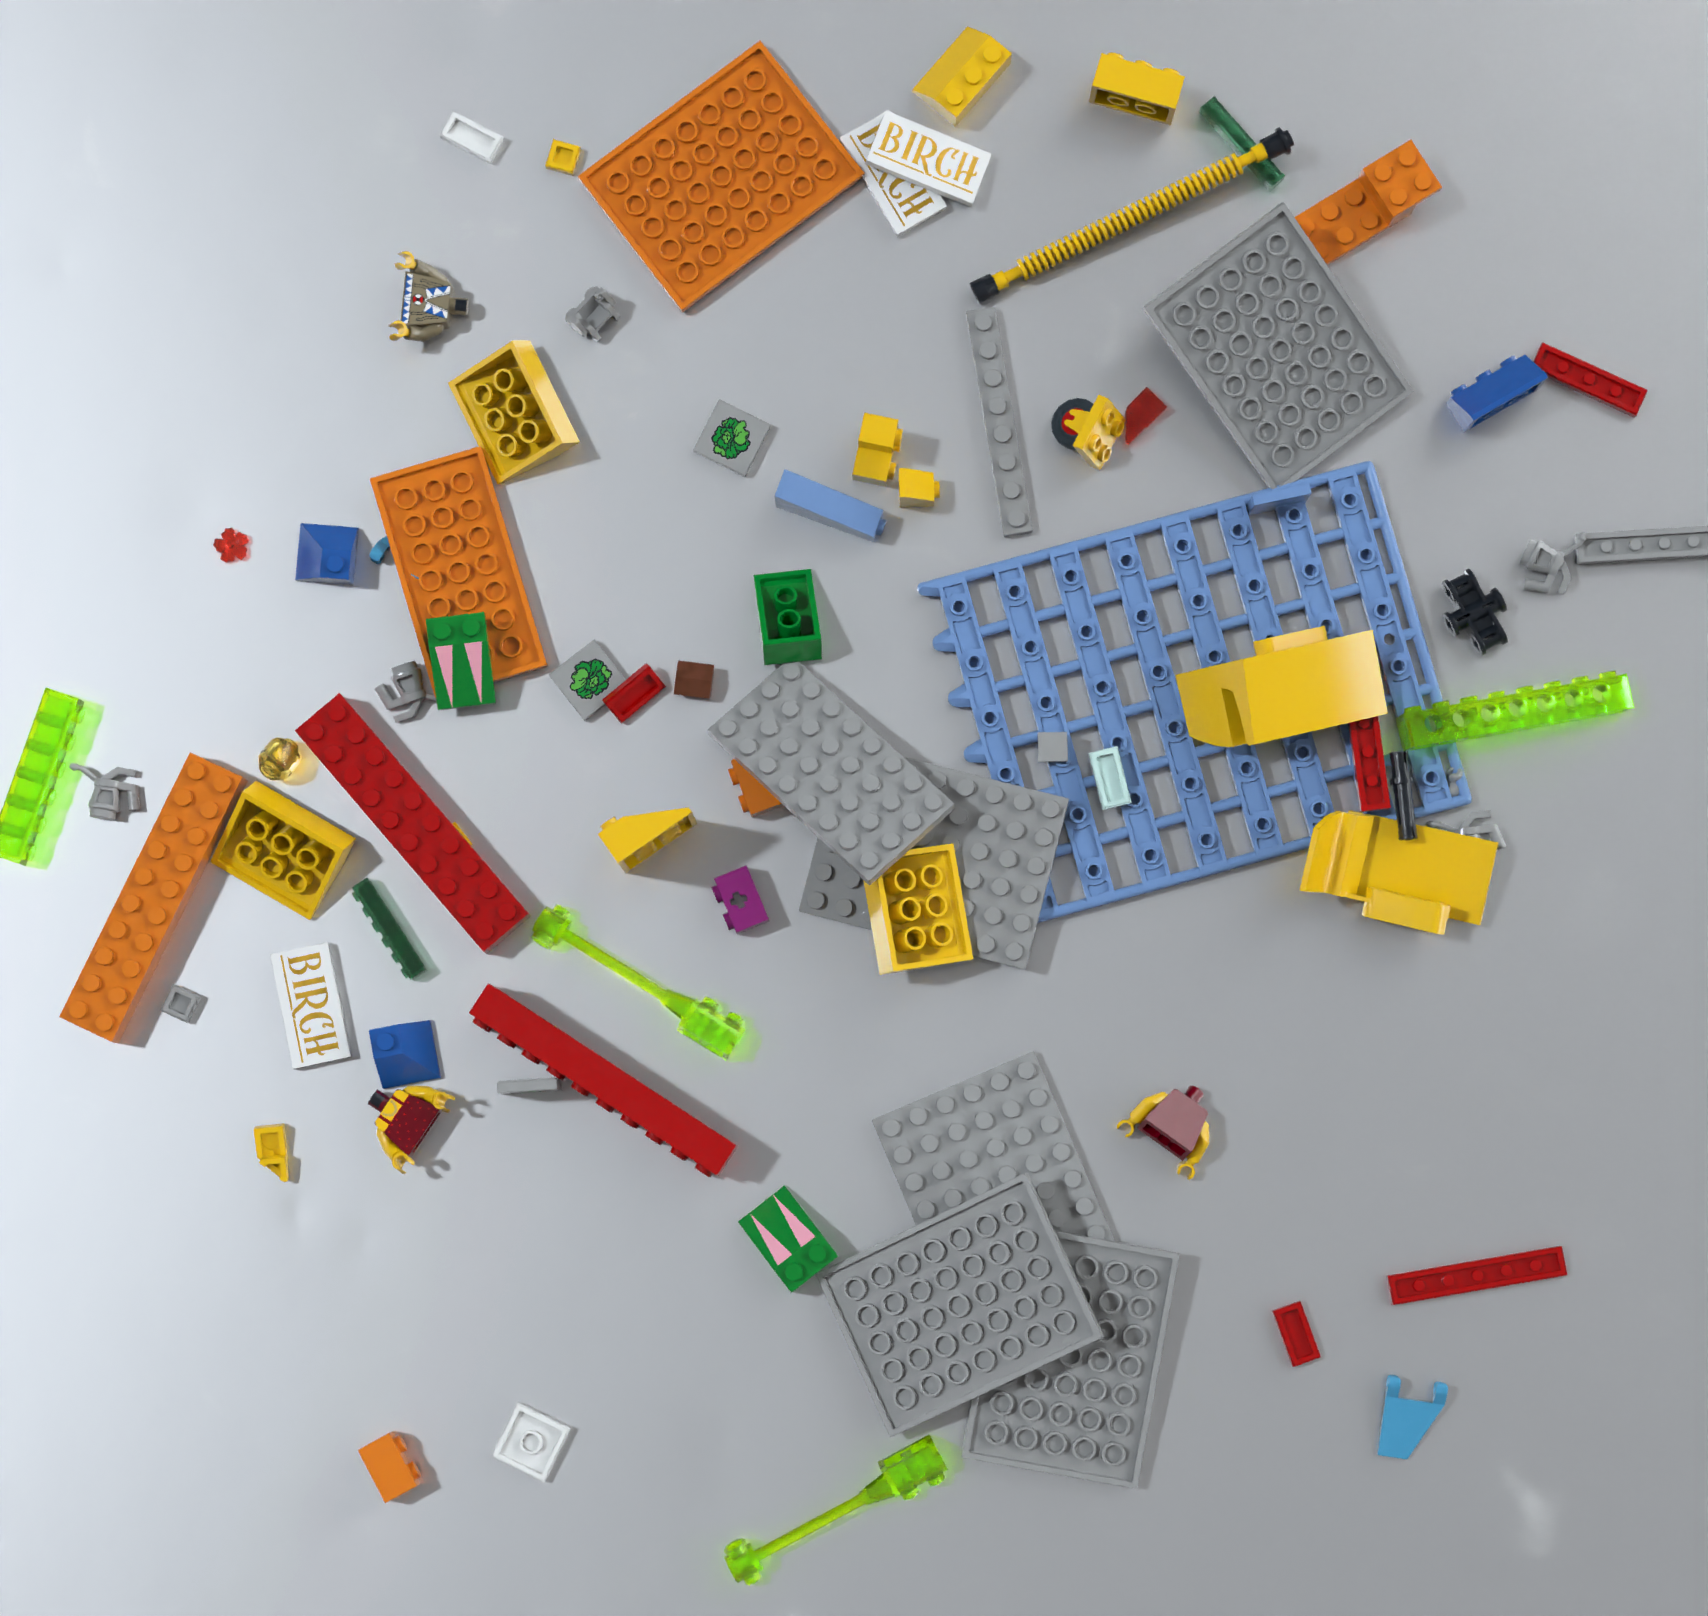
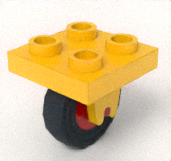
M1098 395L1094 404L1087 399L1081 398L1067 400L1055 411L1051 426L1052 433L1059 444L1067 449L1076 450L1090 467L1101 470L1103 464L1111 456L1112 446L1116 438L1124 430L1126 419L1109 398Z

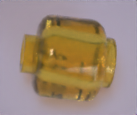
M276 737L271 739L258 755L260 772L266 778L273 781L288 779L301 763L298 745L289 738Z

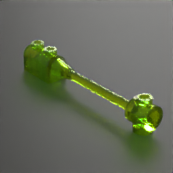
M557 904L553 909L548 906L545 907L532 928L534 933L531 938L537 944L551 950L553 945L558 946L562 940L566 941L658 998L665 1007L681 1019L677 1029L678 1032L725 1061L729 1059L746 1031V1028L742 1027L744 1020L733 1012H729L727 1017L716 1011L719 1004L709 997L705 996L700 1001L697 998L693 999L662 988L570 931L569 928L572 921L567 919L570 915L568 910Z
M930 1434L877 1462L882 1474L859 1492L860 1494L756 1550L752 1543L747 1544L744 1538L729 1543L724 1549L726 1554L724 1559L736 1582L739 1583L744 1580L746 1585L756 1583L761 1578L759 1571L764 1569L761 1560L863 1505L873 1504L892 1497L897 1498L900 1495L904 1500H909L919 1493L917 1486L928 1481L930 1486L941 1483L945 1479L943 1472L947 1471L948 1468Z

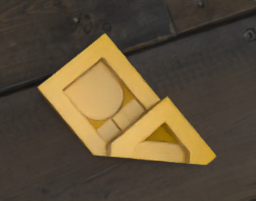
M285 1124L255 1126L254 1137L257 1158L260 1159L259 1163L278 1175L281 1181L288 1182L289 1172Z

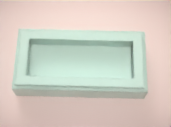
M1115 746L1089 753L1102 811L1131 804L1118 747Z

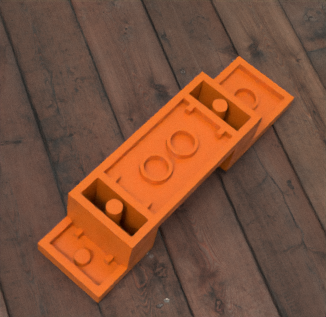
M1409 140L1363 168L1358 179L1295 216V219L1328 266L1411 215L1417 204L1439 192L1442 186L1413 141Z

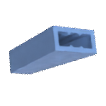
M785 469L774 496L777 508L874 542L876 535H882L887 521L882 518V509Z

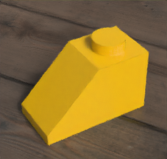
M899 468V508L934 507V498H940L939 481H934V473Z

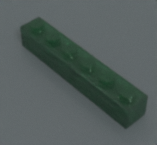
M1215 96L1201 107L1200 114L1238 156L1251 151L1250 148L1257 145ZM1269 159L1259 163L1255 161L1247 165L1269 191L1273 190L1284 180L1285 175Z
M366 878L353 886V897L357 902L361 901L364 906L361 908L367 918L370 916L373 920L371 925L377 933L380 931L383 938L381 941L386 948L390 947L392 950L391 956L396 964L399 962L403 967L401 972L404 977L414 980L428 971L370 879Z

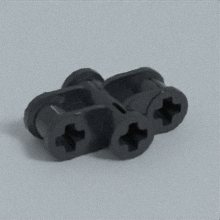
M1470 569L1464 570L1463 575L1451 581L1444 580L1442 582L1443 589L1455 609L1452 613H1443L1445 624L1454 637L1459 635V631L1466 629L1474 648L1480 656L1486 654V650L1500 643L1502 645L1508 643L1506 633L1494 614L1498 611H1507L1506 603L1497 588H1492L1489 594L1484 595L1474 573ZM1492 603V605H1490V606H1488V607H1486V608H1483L1484 606H1486V605ZM1493 635V637H1491V638H1489V639H1487V640H1484L1485 638H1487V637Z

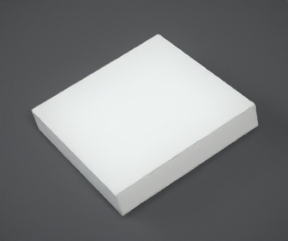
M517 1402L491 1457L545 1482L571 1428Z

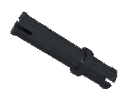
M1408 751L1389 753L1392 769L1390 786H1393L1398 839L1399 841L1418 839L1411 785L1414 783V779L1410 776Z

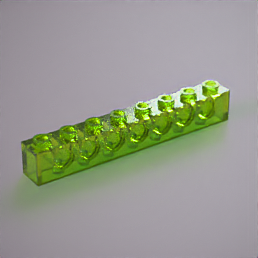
M1608 671L1598 674L1599 678L1589 680L1588 676H1580L1571 679V683L1561 685L1560 681H1552L1543 684L1544 688L1533 690L1532 685L1515 689V694L1506 695L1504 690L1487 694V699L1478 700L1476 695L1459 699L1460 703L1450 705L1448 700L1431 704L1432 708L1422 710L1420 705L1403 709L1404 713L1396 718L1402 751L1418 750L1626 712L1634 708L1627 673L1617 675L1616 671ZM1594 688L1602 693L1601 702L1593 697ZM1566 693L1573 696L1575 700L1574 707L1566 703ZM1538 698L1546 702V712L1538 708ZM1510 703L1515 704L1519 708L1518 717L1510 713ZM1482 708L1490 711L1492 716L1490 722L1482 718ZM1454 713L1462 716L1464 720L1463 727L1457 726L1454 723ZM1426 718L1432 719L1435 722V732H1431L1426 728Z

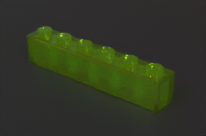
M45 688L0 813V858L26 866L28 861H32L37 848L34 844L37 834L42 833L46 824L44 814L47 806L53 804L56 796L54 786L57 778H62L66 768V762L63 761L67 751L72 750L76 740V735L73 733L77 723L80 724L85 715L86 708L83 707L85 702L81 699Z

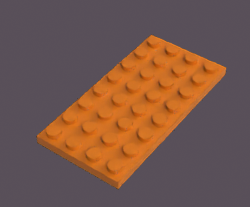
M475 447L370 478L435 699L436 694L426 619L484 612L487 620L494 682L548 667L482 447Z

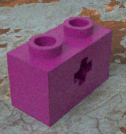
M747 865L714 878L716 886L711 888L717 902H724L728 912L724 913L723 917L729 930L735 928L738 935L769 922ZM740 894L741 897H747L743 908L739 909L737 905H731V901L735 900L734 895Z

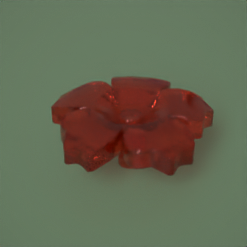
M225 528V531L221 533L223 539L214 540L213 546L218 553H222L220 559L225 563L235 561V556L239 560L247 557V548L244 545L249 540L246 534L241 532L235 534L233 528Z

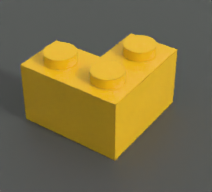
M864 412L852 480L886 487L887 480L894 479L897 463L892 462L894 451H900L903 437V429L898 428V419Z

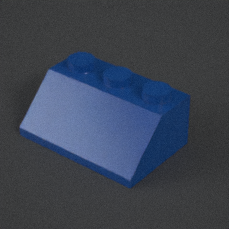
M1513 355L1501 362V368L1494 373L1489 369L1477 376L1475 384L1469 387L1463 384L1450 392L1452 397L1446 404L1465 433L1537 391L1547 380V374L1526 355L1518 359Z

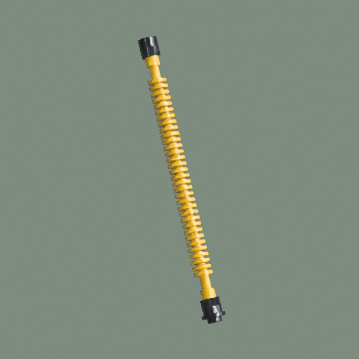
M1278 127L1274 133L1259 140V144L1251 147V151L1239 157L1232 153L1230 154V159L1228 156L1223 158L1224 163L1222 160L1216 161L1217 166L1215 163L1210 164V169L1208 166L1204 167V174L1199 169L1196 171L1197 176L1195 173L1189 174L1190 179L1188 176L1183 177L1184 184L1179 179L1176 181L1177 187L1175 183L1169 184L1170 189L1168 186L1163 187L1164 194L1159 189L1156 191L1158 197L1151 193L1149 194L1150 199L1148 196L1143 197L1144 204L1139 199L1136 201L1138 207H1136L1134 202L1129 204L1131 210H1129L1128 206H1124V213L1121 209L1116 210L1117 217L1112 212L1109 214L1111 220H1109L1108 216H1104V223L1101 219L1096 220L1097 227L1092 222L1089 224L1091 230L1086 225L1083 227L1084 233L1081 229L1076 230L1077 237L1072 232L1069 234L1071 240L1066 235L1063 237L1064 243H1062L1061 239L1056 240L1057 246L1054 242L1049 243L1050 250L1045 245L1043 246L1044 253L1039 248L1036 250L1038 256L1031 252L1029 253L1030 260L1025 255L1023 256L1024 263L1019 258L1016 260L1018 266L1004 273L1001 270L993 275L988 274L969 283L980 304L999 294L1000 290L1009 286L1008 283L1022 276L1025 281L1029 280L1028 273H1030L1032 278L1036 276L1035 270H1037L1038 274L1043 273L1042 266L1045 271L1049 270L1048 263H1050L1052 268L1056 266L1055 260L1058 264L1063 263L1062 256L1065 261L1069 260L1068 253L1073 258L1076 256L1075 250L1078 254L1083 253L1081 247L1085 251L1090 250L1088 244L1092 248L1096 247L1095 240L1099 245L1102 244L1103 240L1101 237L1105 241L1110 240L1108 234L1112 238L1116 237L1115 230L1120 235L1123 233L1122 227L1125 231L1130 230L1128 224L1132 228L1136 227L1135 220L1140 225L1143 223L1142 217L1145 221L1150 220L1148 214L1152 218L1156 217L1155 211L1159 215L1163 214L1162 207L1166 212L1169 211L1170 207L1168 204L1172 208L1177 207L1176 202L1178 205L1183 204L1182 197L1187 202L1190 200L1189 194L1192 198L1197 197L1196 192L1198 195L1203 194V189L1205 192L1209 191V185L1213 189L1217 187L1216 182L1218 185L1223 184V179L1225 182L1229 181V175L1232 179L1236 178L1237 174L1242 175V168L1255 161L1259 163L1265 159H1274L1284 153L1286 155L1291 154L1290 147L1294 146L1293 139L1288 130L1282 131Z

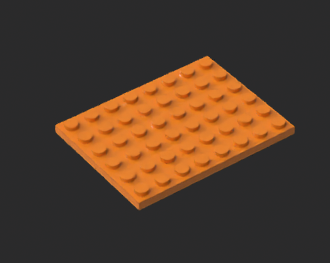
M758 41L581 173L578 179L683 313L859 181L864 172L764 44Z

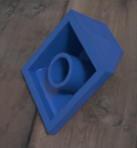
M300 523L295 580L353 585L359 528Z
M431 1020L369 1030L373 1058L383 1089L441 1078Z

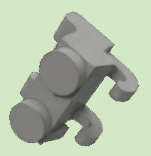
M596 286L586 291L585 299L577 308H572L566 313L565 320L583 337L589 335L598 342L601 336L597 331L610 317L617 321L621 316L613 307L616 304L614 299L605 289Z

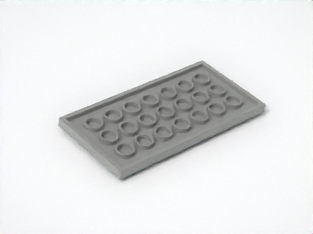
M800 662L783 663L708 729V735L869 886L955 809V804Z

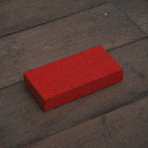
M646 663L603 698L602 701L622 724L666 686Z
M1301 1301L1272 1310L1292 1367L1321 1357Z

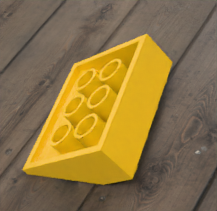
M512 340L448 382L478 446L482 447L485 460L497 485L561 455L580 442L530 340Z
M256 780L242 791L210 862L311 920L344 865L356 838Z
M689 807L624 816L618 820L616 817H613L600 826L602 831L598 835L623 871L627 873L697 825V821Z
M953 843L910 849L870 886L864 881L879 975L973 960Z

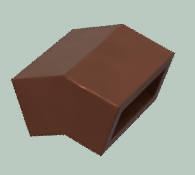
M678 660L674 694L710 699L714 665Z

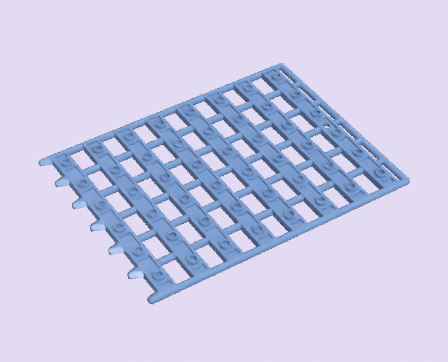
M1371 461L1306 477L1283 486L1277 485L1278 488L1275 489L1266 488L929 580L917 586L918 593L922 596H940L949 628L935 636L932 645L937 651L956 652L964 684L949 693L948 702L954 707H971L980 739L964 750L966 761L971 763H987L991 779L1024 787L1014 748L1038 742V732H1067L1068 762L1047 763L1053 786L1037 791L1069 798L1064 819L1069 842L1057 846L1055 858L1073 853L1085 898L1058 905L1049 877L1038 923L1309 849L1315 825L1326 815L1335 812L1326 783L1353 776L1356 786L1348 723L1338 725L1349 765L1323 772L1312 732L1281 738L1293 780L1270 787L1266 786L1255 745L1248 746L1243 744L1234 747H1222L1204 744L1195 747L1193 739L1188 733L1180 693L1166 647L1193 640L1201 669L1231 662L1222 631L1249 625L1253 642L1283 635L1278 616L1303 609L1310 629L1325 626L1328 640L1342 637L1344 635L1334 601L1360 594L1370 630H1373L1377 655L1389 694L1385 695L1386 706H1393L1405 750L1401 751H1408L1409 764L1421 801V806L1414 807L1415 819L1471 803L1472 796L1376 470ZM1365 474L1377 518H1369L1357 475ZM1304 483L1310 484V488L1328 484L1340 528L1314 535L1305 501L1276 507L1275 511L1285 543L1258 550L1246 509L1253 494ZM1216 514L1229 558L1203 565L1190 521ZM1161 529L1173 574L1147 580L1134 536ZM1381 529L1394 573L1386 575L1373 530ZM1344 539L1356 583L1330 590L1318 546ZM1105 545L1118 589L1091 596L1079 551ZM1288 554L1301 598L1274 605L1262 561ZM1050 560L1062 604L1035 611L1023 567ZM1232 569L1245 613L1218 620L1206 576ZM994 575L1006 619L979 626L967 582ZM1177 584L1189 629L1163 636L1150 591ZM1397 584L1410 627L1408 629L1402 630L1390 585ZM1121 600L1133 644L1107 651L1094 607ZM1065 615L1078 659L1051 666L1038 622ZM1009 630L1022 675L995 682L982 637ZM1390 634L1394 637L1395 641L1392 645L1384 642L1385 635ZM1408 640H1414L1426 684H1418L1406 644ZM1137 655L1149 700L1123 707L1110 662ZM1081 670L1094 715L1066 722L1054 678ZM1025 686L1037 730L1010 738L998 693ZM1430 695L1442 735L1441 740L1435 741L1422 696ZM1153 711L1165 755L1138 762L1126 718ZM1094 726L1098 728L1103 749L1118 747L1132 802L1131 804L1120 806L1125 827L1098 834L1086 789L1096 786L1094 775L1082 778L1070 733ZM1445 750L1450 766L1454 768L1453 773H1457V769L1463 770V776L1456 781L1459 795L1451 797L1439 752ZM1225 751L1237 796L1211 803L1198 758ZM1389 754L1384 755L1385 767L1391 765ZM1169 766L1181 811L1154 818L1142 773ZM1297 791L1309 836L1283 843L1270 799ZM1390 792V809L1363 812L1397 820ZM1241 807L1254 852L1227 859L1214 814ZM1185 822L1197 867L1170 874L1158 829ZM1129 838L1141 883L1114 890L1102 845Z

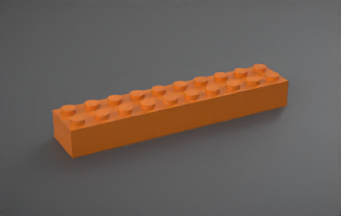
M191 752L189 753L59 1016L60 1018L110 1042H120L248 780Z

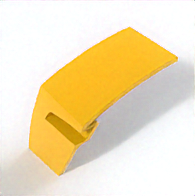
M1321 626L1253 642L1256 656L1175 675L1189 736L1215 746L1234 747L1243 744L1250 746L1388 714L1373 630L1328 640L1326 628Z
M1349 810L1348 813L1335 811L1326 815L1313 828L1300 891L1321 892L1364 901L1361 914L1364 917L1444 935L1448 918L1481 925L1499 842L1416 824L1418 839L1399 841L1398 823L1395 819Z

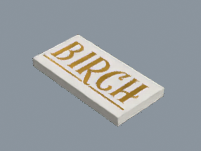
M884 113L840 137L839 141L864 172L862 176L864 183L896 236L899 237L947 209V205L940 194L865 164Z
M885 111L865 164L971 207L992 154L894 113Z
M325 942L270 954L293 1069L352 1057L329 943Z

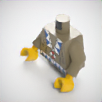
M408 251L398 253V255L405 258L406 263L405 265L399 262L395 263V267L398 270L409 268L410 272H405L401 320L394 321L388 325V327H395L398 330V334L394 333L389 336L390 340L397 341L403 337L405 340L426 342L441 334L444 329L450 328L451 314L468 315L469 300L467 298L453 297L454 289L445 275L433 266L414 259L412 253Z

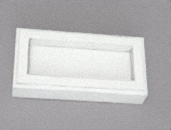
M455 111L452 112L440 134L441 139L489 164L492 163L504 141V137Z

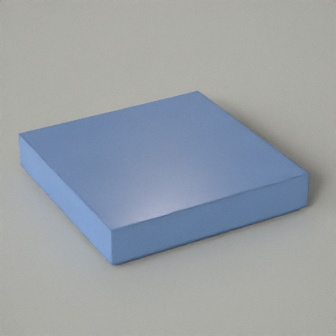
M1304 483L1253 494L1246 506L1248 515L1274 511L1276 507L1304 501L1306 503L1312 494L1310 484Z

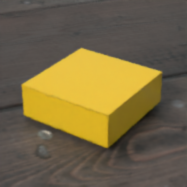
M553 139L545 165L546 169L574 176L581 147Z

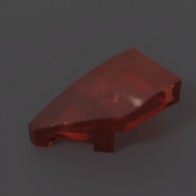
M1148 387L1126 407L1125 442L1128 445L1140 436L1168 408Z

